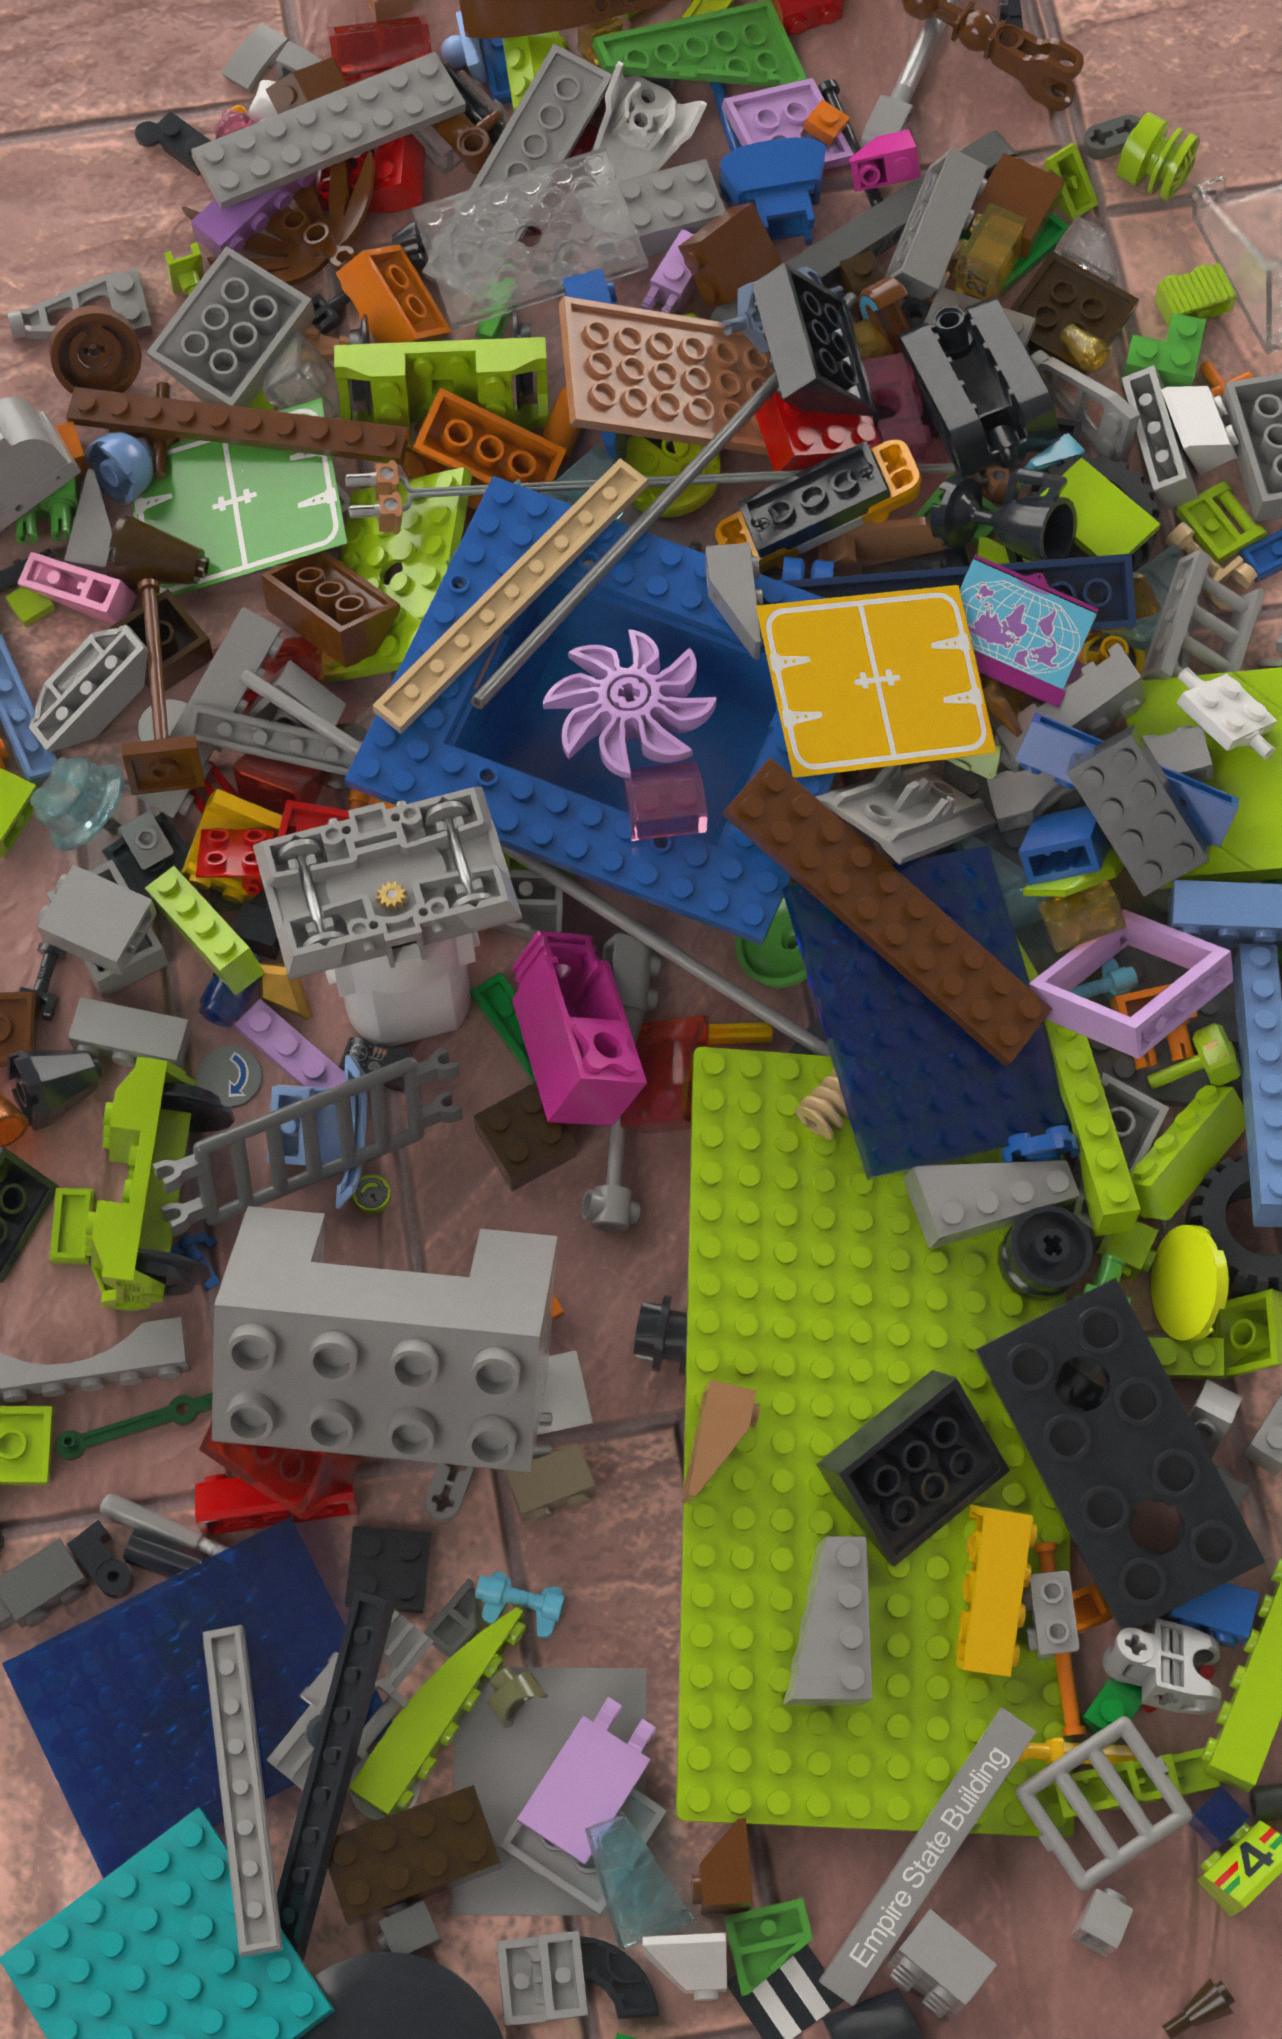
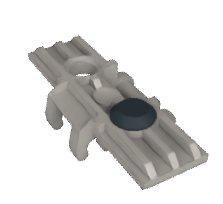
M395 1609L382 1658L388 1664V1672L384 1678L376 1680L373 1690L374 1693L377 1689H381L388 1697L364 1726L357 1755L363 1760L369 1754L366 1751L398 1709L401 1706L405 1708L408 1705L409 1701L396 1689L434 1642ZM336 1651L328 1659V1665L312 1685L306 1687L299 1695L310 1706L267 1758L270 1764L302 1790H304L339 1654Z

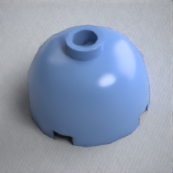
M108 433L92 442L85 449L86 463L92 461L96 469L95 474L99 487L112 500L118 502L124 499L126 500L125 504H130L150 486L153 479L152 453L145 442L137 440L126 433Z

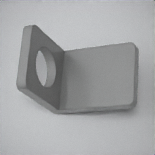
M151 811L118 827L119 838H124L142 870L148 869L173 854L171 845Z

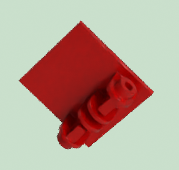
M258 828L201 829L196 878H241L242 887L246 893L257 895L263 890L264 886L253 845L273 839L275 830Z

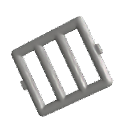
M1124 1716L1118 1718L1020 1784L1015 1790L1017 1799L1041 1833L1039 1836L1040 1841L1048 1852L1053 1851L1080 1891L1089 1890L1191 1821L1193 1817L1191 1809L1166 1772L1169 1769L1160 1756H1154L1132 1721ZM1121 1736L1173 1811V1813L1155 1825L1151 1824L1102 1751V1749ZM1087 1759L1092 1763L1139 1834L1121 1848H1118L1068 1773ZM1053 1782L1060 1788L1106 1857L1087 1871L1084 1870L1035 1796V1794Z

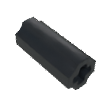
M137 1528L132 1532L123 1555L126 1563L198 1588L201 1584L210 1560L208 1554Z

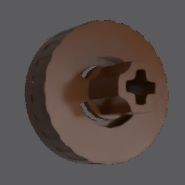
M99 305L79 307L67 313L64 318L60 319L55 329H53L49 342L51 365L60 384L73 394L74 387L123 393L137 378L142 361L141 348L135 330L122 314L117 313L111 308ZM96 344V348H89L90 345ZM113 349V357L110 363L104 367V364L109 361ZM79 359H80L84 364L88 365L89 368L85 367V366L79 361Z

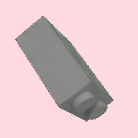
M72 865L68 874H63L59 878L55 887L56 895L50 905H45L39 913L37 928L42 940L122 976L157 914L153 901L148 897L76 865Z

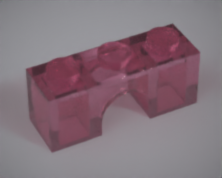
M903 353L862 360L875 406H887L897 413L894 417L878 420L877 433L881 444L890 440H901L908 446L915 462L924 460L926 448L931 445V435L928 425H922L920 417L923 415L922 401L919 395H914L912 389L915 380L911 365L906 366Z

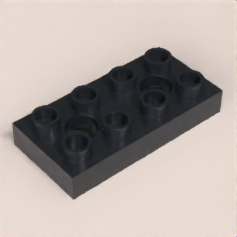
M1116 1278L1085 1292L974 1350L1119 1631L1125 1628H1139L1266 1562ZM1078 1357L1079 1361H1087L1095 1366L1099 1365L1106 1377L1104 1391L1099 1399L1101 1402L1087 1411H1083V1408L1073 1407L1066 1402L1063 1404L1055 1390L1059 1374L1062 1371L1061 1366L1066 1361ZM1150 1499L1153 1502L1166 1504L1170 1508L1173 1506L1180 1518L1178 1534L1173 1545L1160 1552L1148 1549L1141 1544L1137 1546L1131 1537L1129 1529L1131 1528L1132 1518L1137 1511L1136 1508L1141 1503Z

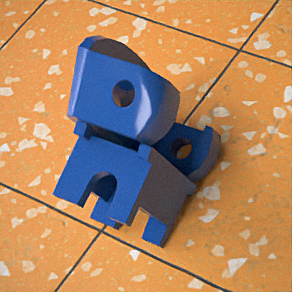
M794 137L757 142L729 152L722 158L719 187L727 206L730 208L753 202L771 241L803 236L805 246L812 245L811 229L814 228L815 223L812 206L819 205L826 147L822 142L811 138Z

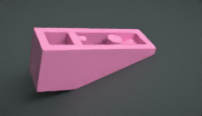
M34 552L30 553L17 582L23 588L111 624H115L129 615L137 598V595L121 580Z

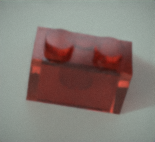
M248 753L239 758L232 767L241 799L280 814L284 812L286 800L315 804L323 787L321 773L317 769Z

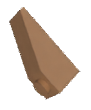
M710 1380L705 1386L681 1503L690 1504L746 1434L750 1426H756L760 1411V1404L754 1403L756 1390Z

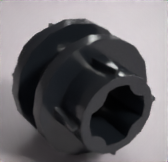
M664 1295L662 1304L643 1302L638 1317L633 1354H636V1358L653 1361L652 1371L660 1372L663 1359L680 1362L679 1375L686 1376L687 1312L671 1310L672 1296Z

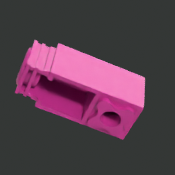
M537 931L512 966L513 972L516 973V983L520 985L512 1001L547 1122L613 1126L647 1084L610 963L609 961L599 960L598 956H595L596 948L592 946L593 938L591 935Z

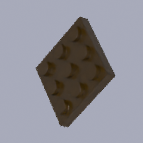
M1052 251L1009 310L1036 318V325L1028 341V347L1035 352L1043 350L1051 358L1058 359L1088 377L1138 307L1139 299Z

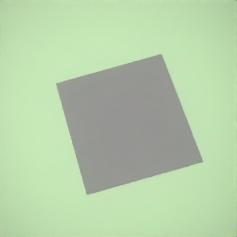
M511 1667L517 1676L530 1670L548 1697H534L525 1702L518 1710L513 1726L505 1728L487 1704L489 1698L495 1693V1690L489 1683L490 1678L487 1677L479 1689L482 1692V1696L471 1713L464 1711L456 1723L460 1726V1729L455 1737L454 1792L474 1785L502 1869L451 1887V1915L599 1916L499 1848V1844L529 1801L582 1716L594 1722L608 1697L622 1705L620 1714L608 1732L626 1744L629 1742L642 1719L646 1721V1668ZM645 1747V1749H644L643 1752H642V1754L645 1755V1756H646V1747ZM646 1770L634 1787V1789L645 1796ZM646 1846L601 1916H645Z

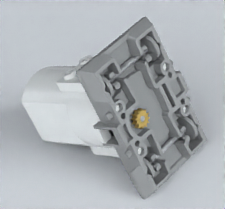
M472 787L406 804V801H399L396 803V807L386 809L384 802L348 811L350 819L339 821L337 818H332L328 821V825L265 840L253 845L289 980L325 971L328 984L336 983L339 996L344 999L346 1012L354 1029L365 1040L376 1045L381 1044L393 1047L457 1030L463 1023L471 1002V987L467 964L476 962L474 947L480 946L477 931L522 919L510 874L482 787Z

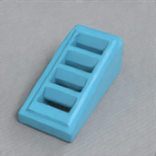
M1069 433L1067 435L1064 434L1060 441L1051 444L1031 459L1024 468L1044 472L1045 469L1053 464L1059 467L1061 460L1072 456L1073 460L1079 459V454H1085V450ZM1021 483V487L1030 485L1026 483Z

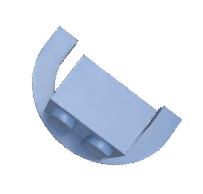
M346 1055L344 1079H349L350 1081L365 1075L355 1056ZM293 1085L273 1086L270 1112L330 1088ZM367 1090L350 1097L356 1150L365 1147ZM335 1103L315 1111L322 1164L341 1157ZM301 1117L281 1125L285 1164L306 1165ZM268 1154V1156H267V1162H268V1163H270V1161H269V1154ZM363 1164L345 1171L342 1182L337 1185L336 1208L340 1209L356 1192Z

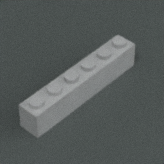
M242 607L169 738L185 736L192 703L243 715L249 703L244 698L250 688L239 682V679L245 670H249L261 679L264 678L267 672L262 668L268 655L275 658L285 640L280 637L282 629L249 609ZM197 742L204 780H206L213 767L212 764L208 763L214 750L221 753L223 748ZM192 789L135 795V797L175 819L179 813L185 816L195 799V796L190 794Z

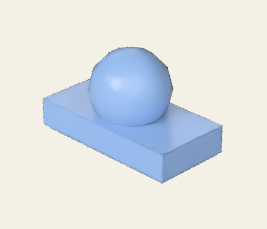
M461 11L456 12L460 35H453L444 40L440 49L441 59L443 62L448 61L453 69L462 68L467 65L475 85L485 83L488 78L479 38H468L465 36Z

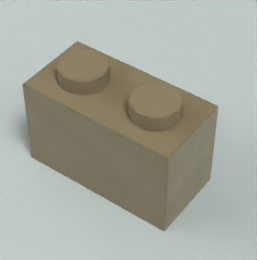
M579 1443L534 1459L531 1472L505 1470L507 1483L523 1522L530 1519L533 1523L547 1520L554 1515L553 1510L568 1505L569 1509L583 1506L591 1501L590 1496L595 1495V1483Z

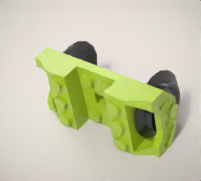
M513 308L514 338L370 344L367 314H363L360 328L350 330L349 345H334V369L338 384L341 419L408 427L410 432L409 444L412 443L411 422L424 421L438 390L442 388L530 432L539 427H545L549 419L545 337H531V323L521 322L517 309ZM533 371H536L538 404H522L524 396L534 395ZM513 375L516 376L517 405H514L513 402ZM351 385L353 401L363 402L366 411H352Z
M137 1056L135 1068L115 1091L114 1103L106 1102L103 1119L104 1138L102 1148L109 1149L110 1162L128 1164L130 1168L128 1179H125L122 1198L124 1203L98 1200L96 1212L89 1211L87 1216L85 1256L91 1257V1270L102 1294V1308L124 1311L151 1308V1304L163 1302L164 1296L188 1294L193 1290L194 1285L205 1283L212 1277L211 1270L203 1263L179 1254L170 1253L173 1239L170 1228V1221L172 1220L164 1222L160 1207L169 1203H178L180 1189L167 1195L164 1190L163 1178L159 1180L156 1178L153 1164L163 1160L177 1161L185 1158L189 1132H216L227 1129L235 1122V1117L230 1109L221 1104L219 1096L209 1090L197 1087L196 1081L186 1076V1071L166 1060Z

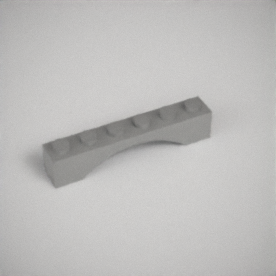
M1181 726L1170 734L1158 737L1156 735L1142 737L1159 765L1199 782L1214 779L1213 765L1201 726ZM1026 770L1016 773L1013 771L1001 772L993 779L987 780L1000 833L1031 825L1034 817L1043 815L1055 802L1075 790L1076 787L1074 789L1063 787L1054 781L1055 777L1044 772L1033 774Z
M181 1317L143 1322L127 1338L111 1349L89 1359L67 1364L46 1365L24 1362L0 1352V1399H4L8 1403L24 1401L27 1399V1395L42 1393L45 1397H56L65 1394L67 1389L81 1388L82 1391H96L103 1389L104 1384L114 1382L130 1386L143 1382V1378L158 1376L160 1380L179 1378L182 1372L190 1371L185 1325Z

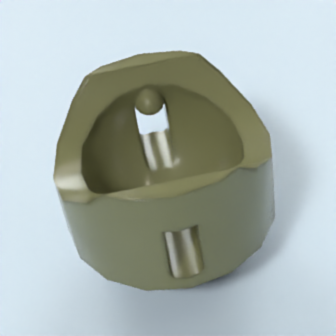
M508 1666L489 1680L495 1693L489 1698L487 1704L505 1728L513 1726L518 1710L525 1702L534 1697H548L530 1670L517 1676L512 1668Z

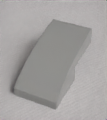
M261 23L242 42L221 74L252 93L268 66L272 69L276 65L275 60L290 40Z

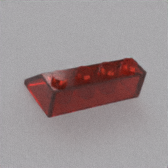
M212 1421L199 1448V1451L270 1499L279 1502L282 1507L302 1520L309 1519L326 1506L334 1494L350 1485L362 1458L361 1455L212 1441ZM288 1498H304V1500L292 1502Z

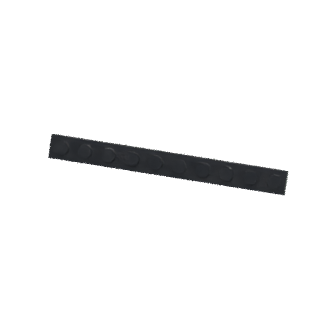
M355 1590L277 1890L280 1927L303 1962L396 1601L366 1590Z

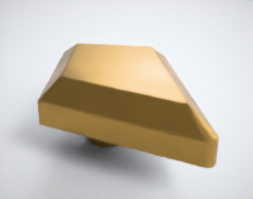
M259 963L265 972L259 977V999L306 1020L312 1018L313 1013L301 978L289 980L285 964Z

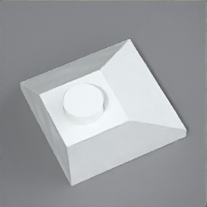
M726 1933L642 1937V1954L683 1993L694 1994V2001L718 2000V1992H726Z

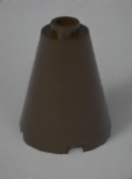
M125 515V517L118 519L109 548L114 549V561L107 560V576L121 580L126 586L138 585L141 580L148 578L157 580L160 585L198 584L200 578H206L209 570V558L205 557L203 549L133 516Z

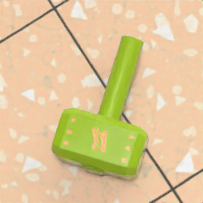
M1213 1023L1195 1031L1192 1040L1198 1055L1148 1075L1147 1079L1152 1090L1205 1068L1211 1084L1215 1086H1221L1238 1079L1242 1070L1235 1056L1237 1053L1234 1046L1228 1040L1223 1026Z

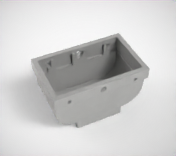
M19 397L0 399L1 532L81 472L52 420L43 411L39 413L27 400Z

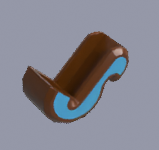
M885 277L864 288L858 296V307L861 316L875 337L873 345L879 356L888 362L903 355L897 334L911 329L898 301L909 293L899 280L892 277Z

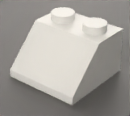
M1208 386L1166 387L1161 390L1183 449L1199 475L1238 458L1234 445L1239 444L1232 424L1225 425L1223 416L1227 415L1228 412L1220 395L1214 397Z

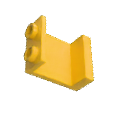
M216 789L208 798L181 874L189 879V883L195 888L201 890L214 889L223 893L222 897L236 904H242L243 901L249 902L256 895L246 893L242 887L241 878H196L201 829L258 828L275 830L276 834L280 828L282 815Z

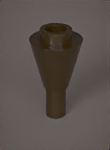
M1209 1978L1183 2008L1184 2011L1162 2025L1169 2038L1174 2039L1193 2025L1196 2027L1234 2014L1229 2006L1236 2001L1222 1980L1214 1984Z

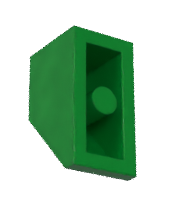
M1109 1677L1081 1718V1725L1086 1726V1730L1095 1735L1120 1717H1128L1131 1720L1142 1704V1687L1121 1683Z

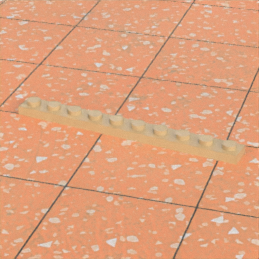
M620 458L373 704V712L402 734L648 487V479Z

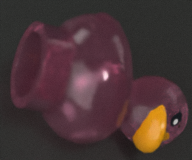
M230 106L223 111L221 119L214 130L216 139L254 124L250 116L246 114L244 106Z

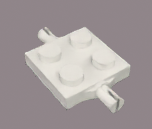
M1189 667L1182 670L1178 679L1190 690L1181 694L1177 704L1226 751L1237 746H1251L1264 760L1271 757L1275 752V748L1262 735L1271 732L1277 720L1267 711L1264 705L1257 702L1241 687L1237 680L1231 678L1228 674L1211 681H1202Z

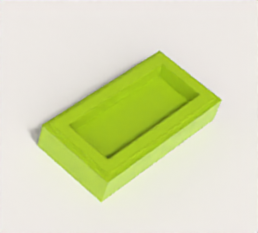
M56 1188L49 1258L51 1264L89 1265L90 1256H85V1230L88 1212H94V1189Z

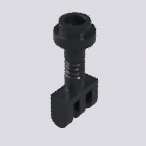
M344 291L328 302L319 293L312 298L315 313L312 323L318 325V330L322 335L329 333L342 323L336 312L352 300Z
M43 941V943H39L37 952L42 954L43 958L34 988L20 987L19 992H36L38 995L37 1017L43 1004L45 1005L43 1020L52 1021L59 998L54 994L48 993L57 959L64 960L67 951Z

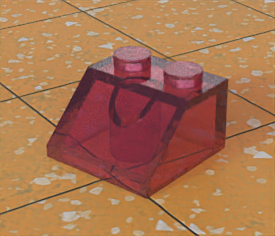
M696 761L630 768L631 779L622 777L631 841L706 832L708 813L703 781Z

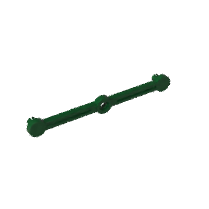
M213 1392L193 1399L190 1396L180 1395L173 1398L167 1407L81 1434L74 1430L65 1431L57 1438L56 1450L63 1459L72 1461L80 1458L86 1449L174 1422L180 1426L189 1425L194 1422L198 1414L212 1410ZM181 1405H187L189 1412L181 1416L177 1414V1408Z

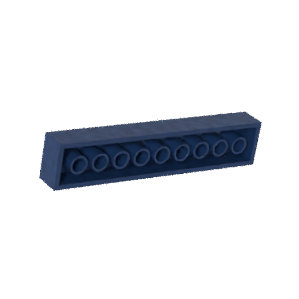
M1132 553L999 564L1023 576L1041 573L1050 588L1098 608L1099 611L1089 633L1127 631L1137 627ZM970 566L780 582L824 598L959 585L960 589Z

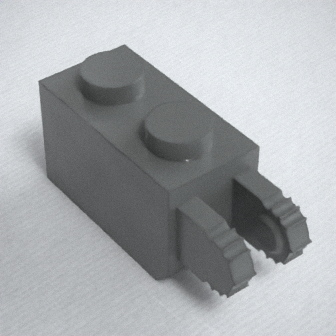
M60 1538L0 1576V1631L7 1629L16 1622L21 1628L27 1625L29 1627L39 1625L50 1616V1610L61 1603L69 1605L75 1602L84 1594L83 1589L90 1585Z

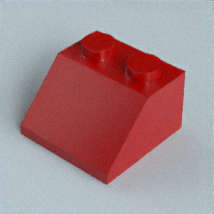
M771 0L787 36L792 34L798 35L808 29L823 24L829 25L838 19H842L844 0Z

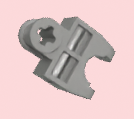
M1156 1618L1145 1632L1137 1628L1121 1630L1115 1639V1645L1109 1647L1103 1654V1668L1112 1679L1121 1683L1142 1687V1704L1186 1714H1206L1215 1711L1221 1706L1220 1689L1210 1684V1680L1203 1678L1195 1669L1196 1665H1213L1220 1659L1219 1642L1206 1633L1189 1626ZM1200 1650H1209V1652H1201Z

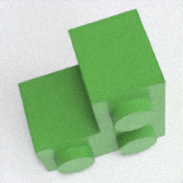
M1172 313L1165 341L1132 334L1122 378L1154 365L1166 387L1192 386L1206 319Z

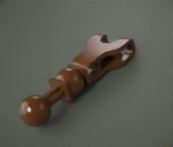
M902 0L905 12L912 18L924 20L934 16L952 26V41L955 42L959 37L961 44L968 50L974 52L984 51L983 58L986 60L989 58L996 67L1019 80L1026 92L1035 101L1055 111H1062L1072 104L1075 96V85L1072 80L1081 73L1084 58L1078 49L1058 38L1040 39L1015 25L1005 24L1006 21L1001 20L998 24L997 18L989 11L983 9L973 10L975 3L972 1L962 10L946 0ZM1068 60L1072 62L1073 65L1066 67L1062 65L1060 61ZM1051 87L1063 92L1065 96L1057 97L1053 95Z

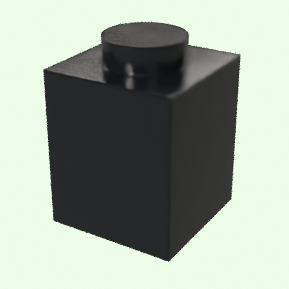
M244 901L233 930L248 945L252 953L276 960L280 951V945L270 909Z

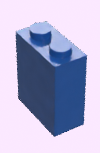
M1088 806L1034 817L1019 850V855L1028 883L1033 885L1100 871L1111 843Z

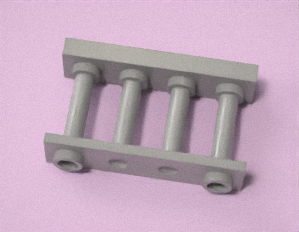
M1201 549L1179 559L1140 675L1142 680H1165L1178 677L1182 670H1184L1178 665L1177 661L1181 648L1214 668V673L1240 671L1255 621L1262 611L1261 603L1265 591L1258 588L1239 596L1208 576L1207 568L1211 556ZM1200 589L1205 590L1234 609L1229 625L1198 605L1197 598ZM1191 618L1224 639L1220 655L1188 635L1187 628Z

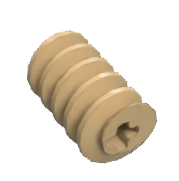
M845 1057L841 1062V1066L835 1067L831 1072V1076L825 1077L821 1082V1086L815 1087L811 1092V1096L805 1097L800 1103L801 1106L795 1107V1112L802 1123L812 1132L827 1140H831L834 1137V1133L830 1126L841 1130L844 1127V1122L840 1116L851 1120L854 1117V1112L850 1106L861 1110L865 1105L861 1096L868 1100L874 1097L875 1094L870 1085L875 1084V1077L871 1070L862 1062L853 1057Z

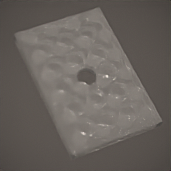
M606 147L411 208L453 331L513 312V308L519 310L565 295L562 278L603 269L607 282L648 269L646 255ZM527 226H533L538 228L543 235L540 237V242L537 245L526 247L524 243L517 242L516 240L519 230Z

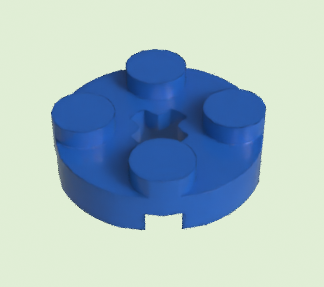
M1065 1125L1049 1128L1045 1131L1046 1134L1031 1137L1030 1133L1013 1135L1008 1138L1009 1146L1001 1152L1003 1163L1060 1161L1061 1155L1070 1152L1072 1159L1080 1152L1077 1137L1075 1134L1069 1133L1068 1126Z

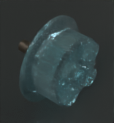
M80 755L70 759L61 757L54 763L50 776L42 787L34 792L30 804L35 807L34 815L36 819L50 829V841L55 848L60 851L74 850L89 841L101 828H104L112 836L118 834V827L122 825L114 818H111V815L122 794L124 784L123 773L114 764L96 766Z

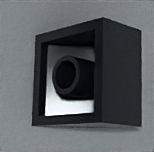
M898 1988L822 2018L829 2039H923L918 2025Z

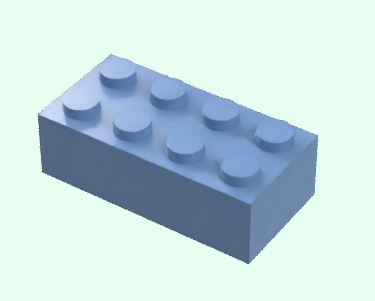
M1174 880L1168 897L1167 926L1225 949H1233L1235 945L1270 944L1282 947V884Z

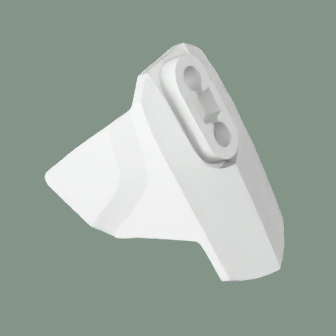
M618 61L605 94L606 110L587 169V173L594 185L599 187L657 172L680 145L691 138L707 104L701 100L677 104L669 90L640 76L624 77L622 75L624 63ZM641 96L647 97L650 103L644 102Z

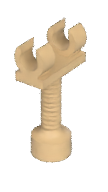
M1185 522L1180 523L1165 540V543L1175 552L1184 550L1189 555L1201 549L1193 540L1195 531ZM1240 556L1225 568L1221 567L1211 558L1207 568L1208 574L1213 576V579L1220 584H1224L1232 577L1235 583L1242 589L1249 588L1255 582L1254 579L1258 577L1255 570L1247 563H1244ZM1205 590L1202 591V595L1208 598L1216 609L1223 610L1228 606Z

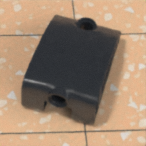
M995 296L965 307V312L956 306L943 307L935 314L933 325L929 326L926 322L897 334L900 348L920 396L959 476L968 477L996 465L1007 469L1015 467L1023 461L1027 453L1060 441L1057 415L1051 395Z

